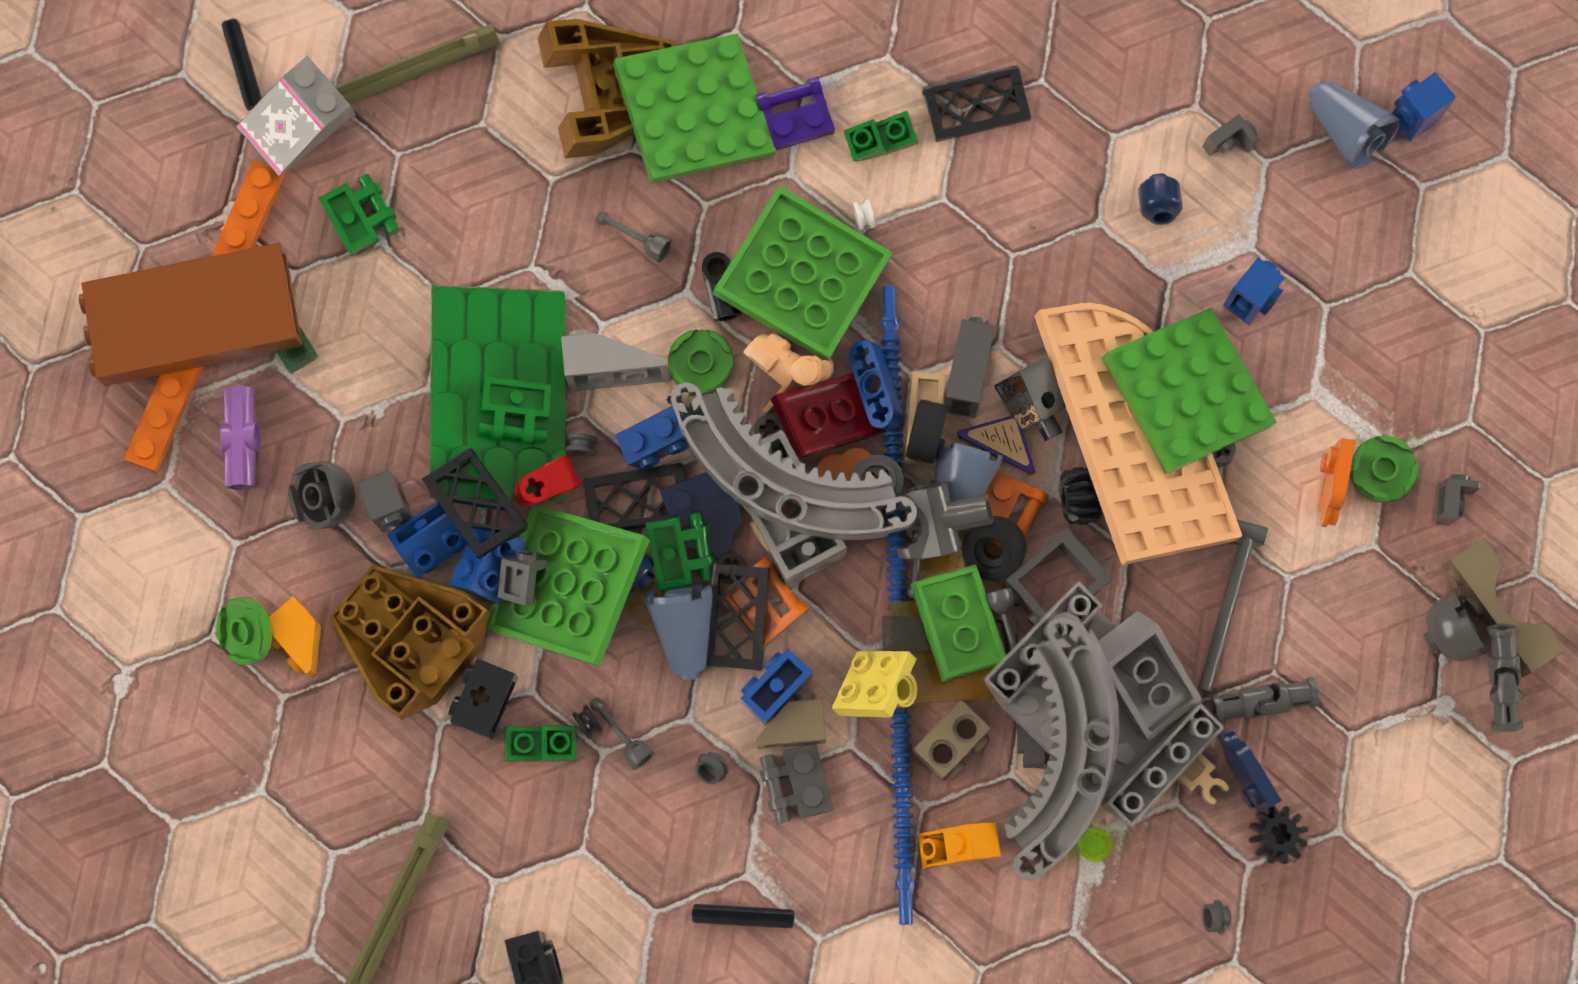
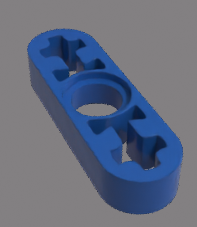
M859 340L850 349L849 361L869 422L872 426L886 431L894 430L902 420V409L883 351L876 343ZM879 376L881 380L880 389L875 394H872L870 384L875 377Z

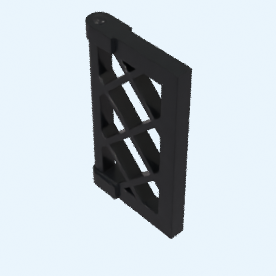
M1018 65L922 87V94L928 109L936 142L1031 120ZM1010 77L1012 87L1007 92L993 84L992 81ZM981 83L985 85L977 99L960 90L961 88ZM988 87L1005 97L997 111L980 102ZM952 91L953 95L945 107L936 102L934 94ZM957 95L973 104L965 119L949 110ZM1008 99L1017 104L1019 112L1006 115L1000 114ZM976 107L993 115L992 118L971 123L968 121ZM947 114L962 124L943 129L941 120Z
M473 448L467 449L453 460L422 478L424 485L478 560L529 528L525 519L514 507ZM471 463L480 476L477 478L460 475L461 469ZM444 479L454 480L450 496L445 495L437 483ZM458 481L477 484L474 500L455 497ZM482 485L489 487L497 498L498 504L479 501ZM453 503L472 506L469 522L461 518L453 507ZM477 507L496 509L493 526L474 523ZM501 510L506 511L514 522L507 528L497 526ZM472 529L490 531L491 536L480 544L472 533Z
M676 463L651 467L645 470L639 469L584 478L589 520L600 522V514L604 509H607L620 519L618 522L607 525L624 530H632L646 527V522L670 518L669 514L662 515L660 513L665 506L663 501L655 510L642 501L641 498L651 485L660 490L664 489L662 485L655 481L658 477L675 475L676 483L684 481L683 464ZM648 481L637 497L622 487L624 483ZM609 485L615 486L604 502L596 497L595 488ZM618 490L634 500L623 515L608 506ZM638 503L653 513L651 517L634 520L627 519Z
M720 562L711 563L710 585L712 586L713 597L707 666L763 670L771 568L722 564ZM721 574L730 575L736 583L721 594L719 592ZM748 577L759 578L758 592L755 598L743 584ZM739 586L751 602L736 613L725 597ZM720 601L733 616L721 628L717 626L718 603ZM754 605L756 607L755 630L752 632L740 616ZM736 620L748 636L734 647L722 631ZM716 636H719L730 649L725 656L714 655ZM752 639V659L743 658L737 650L748 640Z

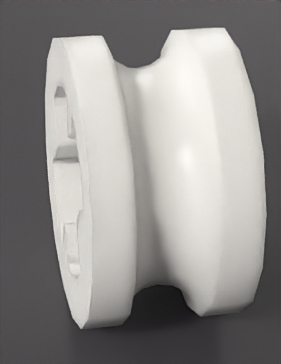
M865 199L863 204H858L857 201L852 202L858 231H862L865 226L875 228L870 200Z

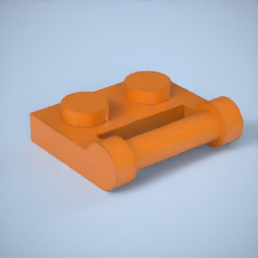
M997 471L985 493L990 500L993 516L1009 518L1019 496L1028 499L1017 522L1025 537L1040 506H1044L1049 498V495L1044 491L1030 487ZM993 540L987 541L1002 549L998 542Z
M768 556L761 559L753 567L771 568L769 585L790 611L782 616L768 599L764 647L810 610L804 601L800 602L772 568L774 564ZM748 577L743 584L755 598L758 592V585L755 582L757 578ZM739 586L725 597L736 613L751 602ZM754 605L740 616L752 632L755 630L756 607Z

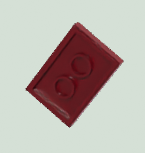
M854 373L775 394L770 399L798 459L872 438L883 432L882 429L872 426L869 422Z

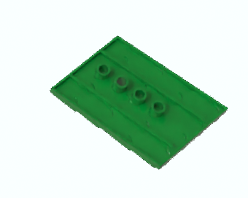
M431 285L430 473L453 460L467 449L473 448L509 500H515L513 489L517 481L527 474L540 469L541 466L566 455L565 373L561 337L565 336V291ZM485 376L552 384L549 418L547 420L535 419L534 427L547 429L546 442L533 441L532 444L521 443V439L502 437V440H493L491 436L478 434L479 421L493 423L494 415L493 413L480 412L483 379ZM505 415L504 424L523 426L524 417ZM471 463L463 467L460 475L477 478L480 476ZM444 479L437 483L443 493L450 496L454 480ZM458 481L455 497L474 499L477 484ZM482 485L479 499L497 500L489 487ZM528 486L525 491L527 494H534L537 492V488L535 486ZM566 493L546 501H566Z

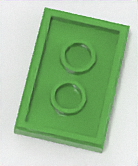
M976 564L910 584L942 682L995 667L1006 656Z

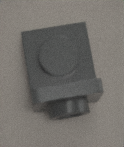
M1238 114L1210 134L1202 147L1209 156H1212L1217 151H1220L1222 154L1227 152L1239 141L1243 148L1250 152L1254 149L1259 139L1252 123L1248 120L1244 121Z
M1463 474L1450 475V478L1441 482L1438 489L1436 524L1450 525L1458 520L1459 516L1461 517L1465 505L1464 497L1460 496V493L1474 494L1480 490L1481 482L1471 481V476Z
M519 550L516 551V555L502 558L497 598L524 606L533 604L537 570L547 568L548 561L537 558L535 552Z

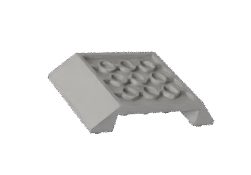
M1079 581L1062 596L983 679L999 705L1050 756L1052 755L1049 753L1050 748L1054 743L1051 740V736L1055 731V728L1051 727V722L1055 716L1049 714V710L1054 702L1046 701V697L1051 689H1042L1041 686L1046 676L1036 675L1041 665H1030L1029 663L1034 650L1039 643L1050 639L1048 636L1049 624L1056 615L1062 612L1076 615L1087 632L1092 629L1098 641L1116 628L1099 611L1103 605ZM1060 622L1058 634H1067L1073 641L1071 646L1074 648L1081 637L1075 642L1070 636V632L1073 629L1070 624L1063 626ZM1118 703L1120 726L1118 753L1111 781L1100 804L1102 807L1129 827H1133L1225 728L1201 703L1196 704L1150 741L1144 738ZM1102 726L1093 727L1095 734L1099 737L1109 736L1106 728ZM1086 773V777L1090 782L1095 784L1102 783L1101 778L1097 774Z

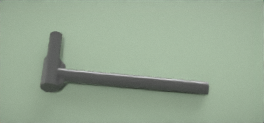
M1238 519L1237 522L1242 537L1234 541L1235 544L1239 545L1198 690L1211 693L1251 549L1263 546L1268 532L1267 527Z

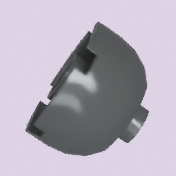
M321 461L302 464L294 471L292 476H297L294 485H289L288 496L290 507L299 522L305 521L309 525L307 528L311 530L324 529L340 524L350 515L355 504V487L350 475L343 468L331 462Z
M1456 591L1445 595L1431 606L1426 617L1429 631L1423 635L1432 652L1440 650L1446 658L1453 661H1468L1489 652L1483 637L1479 638L1477 635V625L1460 596H1457Z

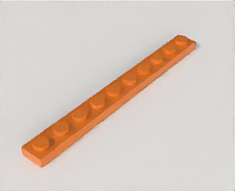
M252 160L211 256L255 247L284 180L285 173L279 177L270 165ZM203 367L159 376L124 457L126 462L158 473Z

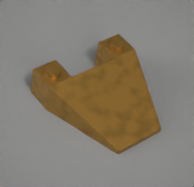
M581 19L546 21L537 37L543 66L547 68L575 65L585 111L568 112L558 127L564 157L594 156L635 134L613 67L614 59L678 46L677 41Z

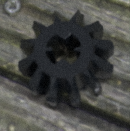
M1075 467L1072 470H1065L1060 477L1061 484L1059 485L1061 508H1063L1064 517L1069 524L1084 525L1097 521L1101 515V505L1088 468Z
M1275 805L1268 808V815L1259 811L1256 817L1261 824L1250 823L1249 829L1258 832L1257 836H1252L1248 839L1249 843L1259 842L1261 844L1255 851L1257 856L1268 851L1266 862L1269 864L1274 863L1277 855L1282 865L1288 863V854L1295 859L1299 858L1301 854L1296 846L1306 847L1308 841L1299 838V834L1308 832V827L1302 826L1297 828L1296 823L1301 820L1302 816L1296 814L1289 819L1290 807L1288 806L1283 807L1280 814ZM1281 827L1280 831L1285 836V839L1276 843V836L1271 834V830Z

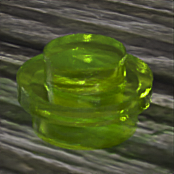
M1093 827L1087 829L1079 839V851L1090 862L1104 861L1113 851L1112 837L1102 828Z

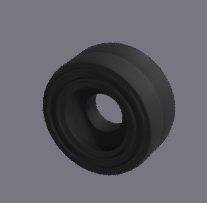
M920 400L908 442L907 458L933 464L946 418V405L933 403L928 400Z
M993 516L992 525L971 528L966 533L962 542V557L967 567L977 565L982 579L989 581L1002 580L1013 574L1023 562L1027 550L1026 539L1016 523L1002 516ZM989 540L998 542L1002 547V555H991L987 551L986 542Z

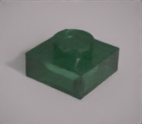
M301 327L299 328L303 346L277 351L290 374L319 358V355Z

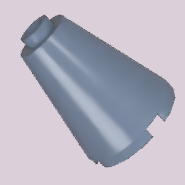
M1333 81L1319 82L1309 93L1310 108L1347 164L1353 169H1360L1374 159L1369 155L1377 148L1382 152L1399 130L1400 124L1397 122L1399 119L1395 114Z
M940 439L936 454L935 483L947 482L951 501L985 495L1002 464L1004 456L996 454L994 461L989 459L990 452L952 442L950 448L944 447L945 440Z
M703 584L666 589L665 595L658 597L656 590L645 594V604L673 675H679L680 680L699 678L700 672L706 670L713 597L711 585L704 589Z

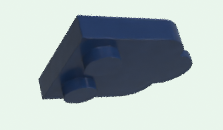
M707 472L659 490L670 518L679 516L682 529L691 527L689 514L699 511L703 512L704 522L709 524L710 535L708 536L710 551L715 554V558H720L731 550L733 545L732 534L736 533L741 527L742 514L737 501L722 490ZM694 539L685 541L686 547L696 549Z
M1233 731L1227 734L1224 732L1220 733L1218 740L1224 750V755L1230 768L1243 787L1240 794L1250 809L1255 807L1257 812L1281 802L1280 796L1248 745L1241 741Z

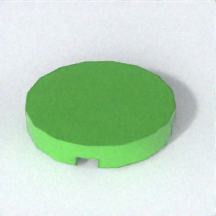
M689 330L679 336L670 347L668 368L670 376L676 385L688 382L697 386L702 395L716 392L717 388L724 387L732 375L734 366L732 349L725 338L715 331Z
M1382 435L1365 441L1356 449L1352 457L1350 476L1353 485L1361 495L1371 501L1387 503L1399 500L1411 491L1417 481L1419 467L1415 456L1412 454L1413 451L1408 444L1396 437Z
M250 597L230 599L226 602V607L221 608L218 614L216 626L218 641L221 647H226L230 653L227 656L231 661L239 665L258 663L267 656L271 648L272 628L266 610L258 601Z

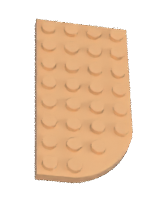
M1079 303L1039 310L1034 317L1121 565L1234 542L1240 539L1242 533L1213 454L1167 474L1102 359V356L1108 351L1153 333V331L1133 316L1116 308L1101 304Z

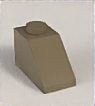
M815 694L795 695V701H788L758 736L757 748L764 749L826 743L823 700L815 699Z

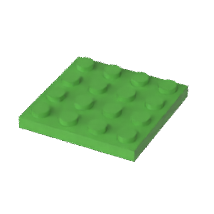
M738 33L614 59L613 67L650 184L774 157L776 149L773 145L764 113L760 110L756 98L757 91Z
M779 185L712 294L822 360L828 361L893 252Z
M1212 308L1108 351L1102 356L1103 361L1167 474L1266 430L1277 423Z
M535 505L531 508L526 521L529 528L520 535L519 539L525 541L522 550L535 552L537 558L548 561V566L545 569L537 570L533 604L524 606L504 599L501 600L500 604L493 603L486 630L600 667L650 539L641 534L542 505Z

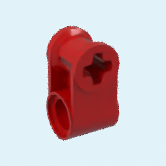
M567 454L541 466L540 469L527 474L517 481L513 489L514 499L521 506L533 507L550 498L561 496L582 484ZM528 486H535L537 492L527 494L525 489Z

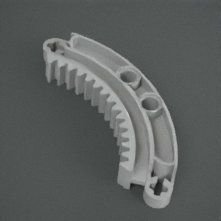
M688 382L681 383L673 389L671 403L680 430L694 456L722 490L761 518L805 535L836 540H865L888 537V533L906 530L914 524L917 516V508L914 502L907 497H895L891 476H888L883 469L879 471L878 479H874L871 472H867L864 481L860 480L857 473H853L851 480L846 481L844 472H840L837 479L832 480L831 472L828 470L820 478L818 477V469L815 467L809 474H806L804 463H801L794 469L793 458L789 457L782 463L781 451L778 450L770 455L771 444L767 442L761 445V435L759 433L753 435L752 424H745L744 413H739V404L737 401H734L732 389L717 388L715 393L702 396L697 386ZM688 392L689 396H696L691 401L694 414L701 409L703 416L691 415L682 422L680 415H688L685 404L677 403L678 400L682 399L681 393ZM752 481L756 483L758 490L754 495L745 496L739 491L740 486L744 482ZM788 504H795L799 506L801 513L797 518L789 519L782 514L783 508ZM897 505H902L904 510H910L911 513L907 514L905 522H901L899 517L888 519L890 527L883 528L884 521L880 512L881 508H886V516L895 513Z
M1062 612L1053 618L1048 627L1050 639L1039 643L1029 660L1030 665H1041L1036 672L1037 676H1046L1041 685L1042 689H1051L1046 697V701L1054 702L1049 710V714L1055 716L1051 722V727L1055 728V731L1051 736V740L1054 743L1049 753L1052 755L1047 762L1048 767L1043 774V779L1026 804H1022L1017 813H1011L1004 825L1008 839L1011 840L1014 837L1021 847L1014 858L1013 869L1020 878L1025 880H1034L1056 865L1075 846L1087 830L1105 796L1118 753L1119 707L1115 684L1107 658L1092 629L1087 632L1080 619L1069 612ZM1060 622L1063 626L1068 624L1072 626L1073 629L1070 632V636L1075 642L1081 637L1074 648L1071 646L1073 641L1067 634H1058ZM1102 726L1106 728L1109 736L1099 737L1095 734L1093 727ZM1086 773L1097 774L1101 778L1102 783L1095 784L1090 782L1086 777ZM1041 850L1043 857L1038 859L1034 868L1031 865L1027 867L1023 865L1025 856L1029 860L1033 859Z

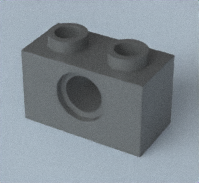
M390 470L358 482L370 518L382 532L388 531L390 534L413 518L402 486Z

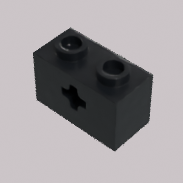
M477 658L475 664H469L464 673L462 683L466 685L461 697L455 696L448 713L452 716L450 722L457 727L493 740L519 677L513 672ZM485 690L489 700L487 703L481 702L479 707H477L478 702L474 699V696L476 694L482 695Z

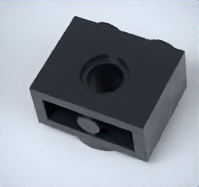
M538 930L504 940L515 984H564L552 940L546 941L543 931Z

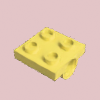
M857 651L832 709L839 716L892 718L896 707H910L916 699L917 684L914 677L910 674L916 658L909 651Z

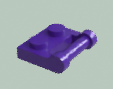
M818 76L808 79V83L768 95L765 92L756 94L760 110L764 113L776 151L835 134V128ZM813 96L814 103L774 115L771 113L770 107Z

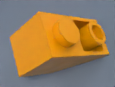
M292 596L269 616L272 628L271 644L277 650L281 647L285 649L290 655L286 661L298 675L305 672V674L313 678L318 672L321 625L304 605Z
M996 822L966 824L917 834L922 868L1001 857Z

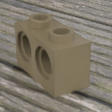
M960 700L913 749L912 753L941 781L947 775L953 779L967 765L962 759L971 750L977 754L990 741L986 734L991 728ZM961 722L971 723L975 728V736L971 739H962L957 734L956 726ZM938 746L948 748L952 755L951 761L946 764L937 763L932 755L933 750Z

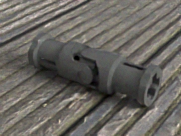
M1494 624L1487 627V634L1491 636L1492 652L1488 655L1489 680L1492 684L1490 700L1494 702L1495 720L1491 722V728L1501 732L1523 729V721L1519 719V701L1522 700V692L1517 688L1521 680L1520 655L1516 653L1515 637L1519 633V626L1511 624Z
M1308 677L1303 682L1285 684L1283 681L1239 689L1238 693L1218 696L1217 694H1211L1210 704L1212 715L1220 723H1223L1225 719L1242 716L1244 719H1250L1263 715L1289 712L1291 708L1310 705L1311 707L1319 706V695L1314 678Z

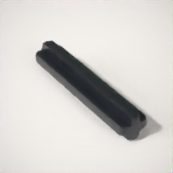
M232 18L223 21L221 27L244 105L248 111H251L262 98L240 23L237 19Z
M694 904L692 907V921L695 923L792 928L794 926L795 913L792 909Z

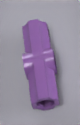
M231 386L224 388L225 424L221 425L220 443L222 452L225 454L224 471L225 487L227 489L250 490L251 488H256V452L260 448V432L258 424L255 422L256 394L253 387Z

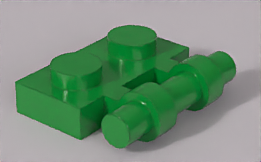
M364 174L358 178L362 189L355 193L352 192L349 184L345 183L318 198L350 256L380 241L374 231L375 229L384 227L389 236L396 234L400 230L395 221L397 218L391 207H387L381 196L383 191L378 183L373 182L369 174ZM366 202H370L376 212L368 218L360 206Z
M485 376L483 379L480 412L493 413L494 415L493 423L479 421L478 434L491 436L493 440H502V437L521 439V443L532 444L533 441L546 442L547 429L534 427L535 419L547 420L549 418L552 384ZM505 415L524 417L523 426L504 424Z
M702 511L689 514L691 527L684 529L681 527L679 516L646 522L645 526L648 539H650L649 545L659 590L692 584L691 570L700 569L703 580L711 579V563H715L716 558L715 554L710 551L708 541L710 529L709 524L704 522ZM694 539L698 556L688 558L685 541Z

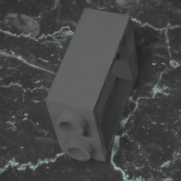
M970 317L969 320L962 319L944 402V405L947 406V413L976 418L995 325H990L986 319Z
M1068 527L1004 582L1006 588L1012 587L1014 605L1018 607L1021 604L1029 613V616L1026 618L1033 627L1046 612L1019 581L1056 549L1060 548L1092 584L1087 590L1093 596L1099 593L1112 580L1109 573Z

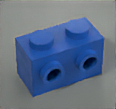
M1436 72L1422 82L1415 79L1401 91L1403 95L1394 102L1396 108L1392 112L1399 119L1397 122L1400 124L1397 133L1401 136L1405 135L1411 142L1438 122L1455 100L1456 96Z
M1258 257L1233 287L1223 306L1247 325H1250L1260 312L1265 316L1277 302V299L1283 293L1279 286L1285 277L1280 274L1281 271L1275 264L1268 260L1263 261Z
M673 406L615 435L627 464L642 470L660 463L659 459L669 454L675 455L689 448L680 430ZM687 412V415H688V416H682V415H680L682 422H683L687 417H689L688 412Z
M437 501L387 535L416 578H419L424 573L431 572L440 562L452 554L460 552L467 545Z
M472 530L480 544L491 536L490 531ZM515 537L479 560L467 544L460 562L455 567L454 577L450 585L481 600L500 604L502 599L497 598L502 558L516 555V551L523 549L525 541Z
M789 649L782 655L779 652L773 655L764 666L767 671L759 679L754 676L741 690L744 694L740 698L741 703L765 726L774 719L785 704L791 701L813 677V671Z

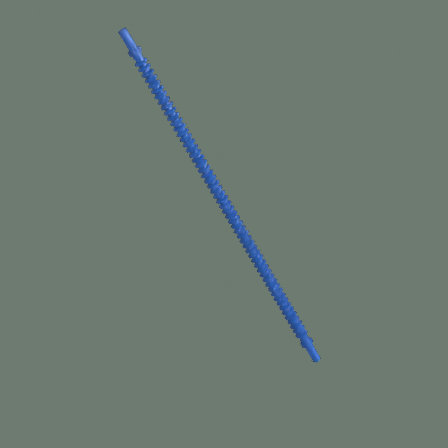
M885 286L883 287V318L881 319L884 338L880 342L885 346L882 348V351L885 354V360L898 400H901L902 395L898 394V391L902 390V386L898 385V382L902 380L898 372L902 368L897 365L901 362V358L897 356L901 352V349L897 347V344L901 343V339L897 338L899 319L896 314V287ZM902 423L894 430L883 434V437L887 439V442L883 444L887 451L883 455L892 458L900 467L904 465V462L900 460V457L904 456V452L900 451L904 443L899 440L903 437V433L899 432V429L903 428ZM896 509V512L890 514L888 519L899 517L901 522H905L906 520L902 518V514L905 511ZM906 530L888 533L889 538L886 539V543L890 544V547L886 548V552L890 553V557L886 558V561L890 563V567H887L886 571L891 574L887 577V581L891 583V586L887 587V591L891 592V596L887 597V600L891 601V606H888L887 610L892 613L888 616V620L892 622V625L888 626V630L892 631V635L888 636V639L892 640V645H889L888 649L892 651H905L909 649V645L905 644V640L909 639V636L905 634V630H908L909 626L904 623L905 620H908V616L904 615V611L908 610V606L904 605V601L908 600V597L904 595V591H907L908 588L903 584V582L907 581V577L903 576V572L907 571V567L903 566V562H906L907 559L899 558L896 547L906 542V538L902 537ZM896 707L892 715L894 724L890 725L895 731L894 734H891V738L895 739V743L891 744V748L895 749V753L891 755L895 759V763L891 767L896 770L892 774V778L896 779V783L892 784V788L896 789V793L892 795L893 798H896V803L892 807L897 810L893 814V818L897 819V823L893 824V828L897 829V833L893 835L897 839V844H894L893 847L898 850L897 854H894V858L898 859V864H895L894 868L898 869L895 885L896 890H898L899 925H913L912 890H915L911 869L915 868V864L911 863V859L915 857L911 853V848H914L915 845L910 842V839L914 837V834L910 833V828L914 827V824L910 823V818H913L914 814L909 811L914 806L909 802V798L913 797V794L909 793V788L913 787V784L909 783V778H912L913 775L908 771L912 767V764L908 763V758L912 757V754L908 753V748L912 747V744L908 743V738H911L912 735L907 732V729L911 728V724L907 723V719L911 717V714L907 713V709L910 707Z

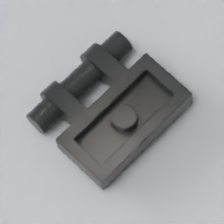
M816 743L783 751L786 765L776 767L773 754L760 757L763 769L760 771L762 782H766L770 801L767 803L770 812H774L777 825L790 821L787 808L797 806L800 819L833 811ZM789 776L794 795L784 797L779 778Z

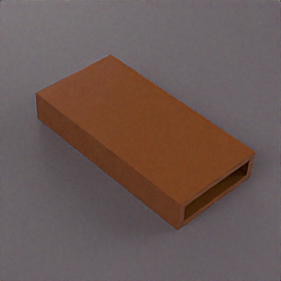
M280 243L81 282L83 294H79V305L82 313L86 314L88 323L87 326H84V336L88 346L91 345L93 357L89 358V368L92 376L96 377L105 386L303 346L287 254Z

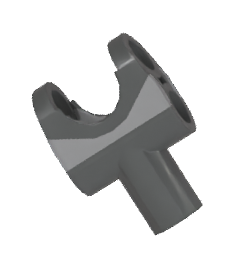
M947 482L921 485L895 494V497H907L914 502L917 508V517L922 526L920 537L913 539V542L896 547L898 557L902 559L931 558L955 553L962 549L958 531L993 524L992 507L988 495L951 501ZM897 505V506H896V509H900V511H909V512H910L909 509L904 510V509L902 508V505Z

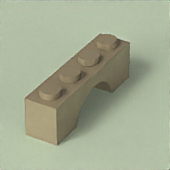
M1483 537L1443 564L1446 570L1444 574L1448 582L1454 588H1459L1466 597L1464 601L1468 610L1474 616H1479L1486 625V634L1487 627L1494 624L1519 626V633L1515 635L1516 653L1520 655L1521 676L1524 677L1564 652L1565 649L1545 622L1536 624L1519 622L1502 609L1496 596V580L1504 565Z

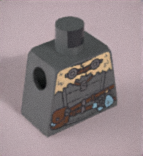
M1046 357L993 385L1022 430L1036 424L1044 441L1063 433L1054 414L1065 409L1066 406Z

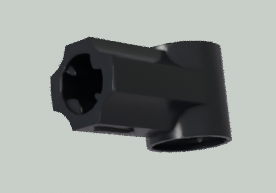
M721 252L708 254L702 262V273L714 322H724L742 316L740 310L712 294L723 275L714 277L708 273L709 268L714 264H722L727 269L731 263L730 259Z

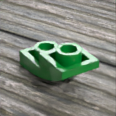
M908 111L878 122L872 119L843 131L854 162L887 155L919 144Z
M576 726L505 727L504 762L576 761Z

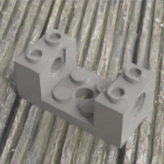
M782 429L762 439L761 445L767 442L771 444L770 455L778 450L781 451L782 463L791 457L793 458L794 469L801 464ZM752 481L744 482L739 488V491L745 496L754 495L758 490V486ZM794 504L793 510L783 515L786 518L794 519L800 515L801 509ZM747 509L770 551L771 560L777 572L788 587L846 557L847 547L843 540L827 539L795 532L765 520Z

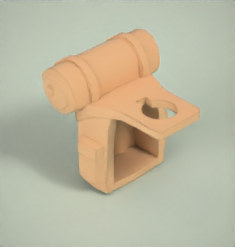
M775 333L757 336L743 352L781 385L776 394L793 390L799 384L808 386L829 380L834 373L832 359L828 361L822 360L816 355L800 356L791 351V343ZM771 401L762 411L766 415L776 412Z

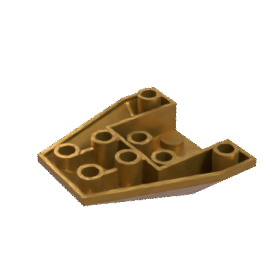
M372 565L331 614L330 619L375 699L403 720L437 704L480 652L490 612L465 592Z

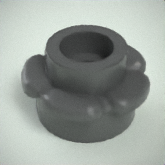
M708 752L707 754L702 753L698 757L695 771L703 782L716 784L725 779V775L728 773V766L720 754Z
M1214 900V903L1205 904L1202 909V920L1205 929L1208 932L1224 934L1226 927H1229L1232 921L1228 906H1223L1220 900Z

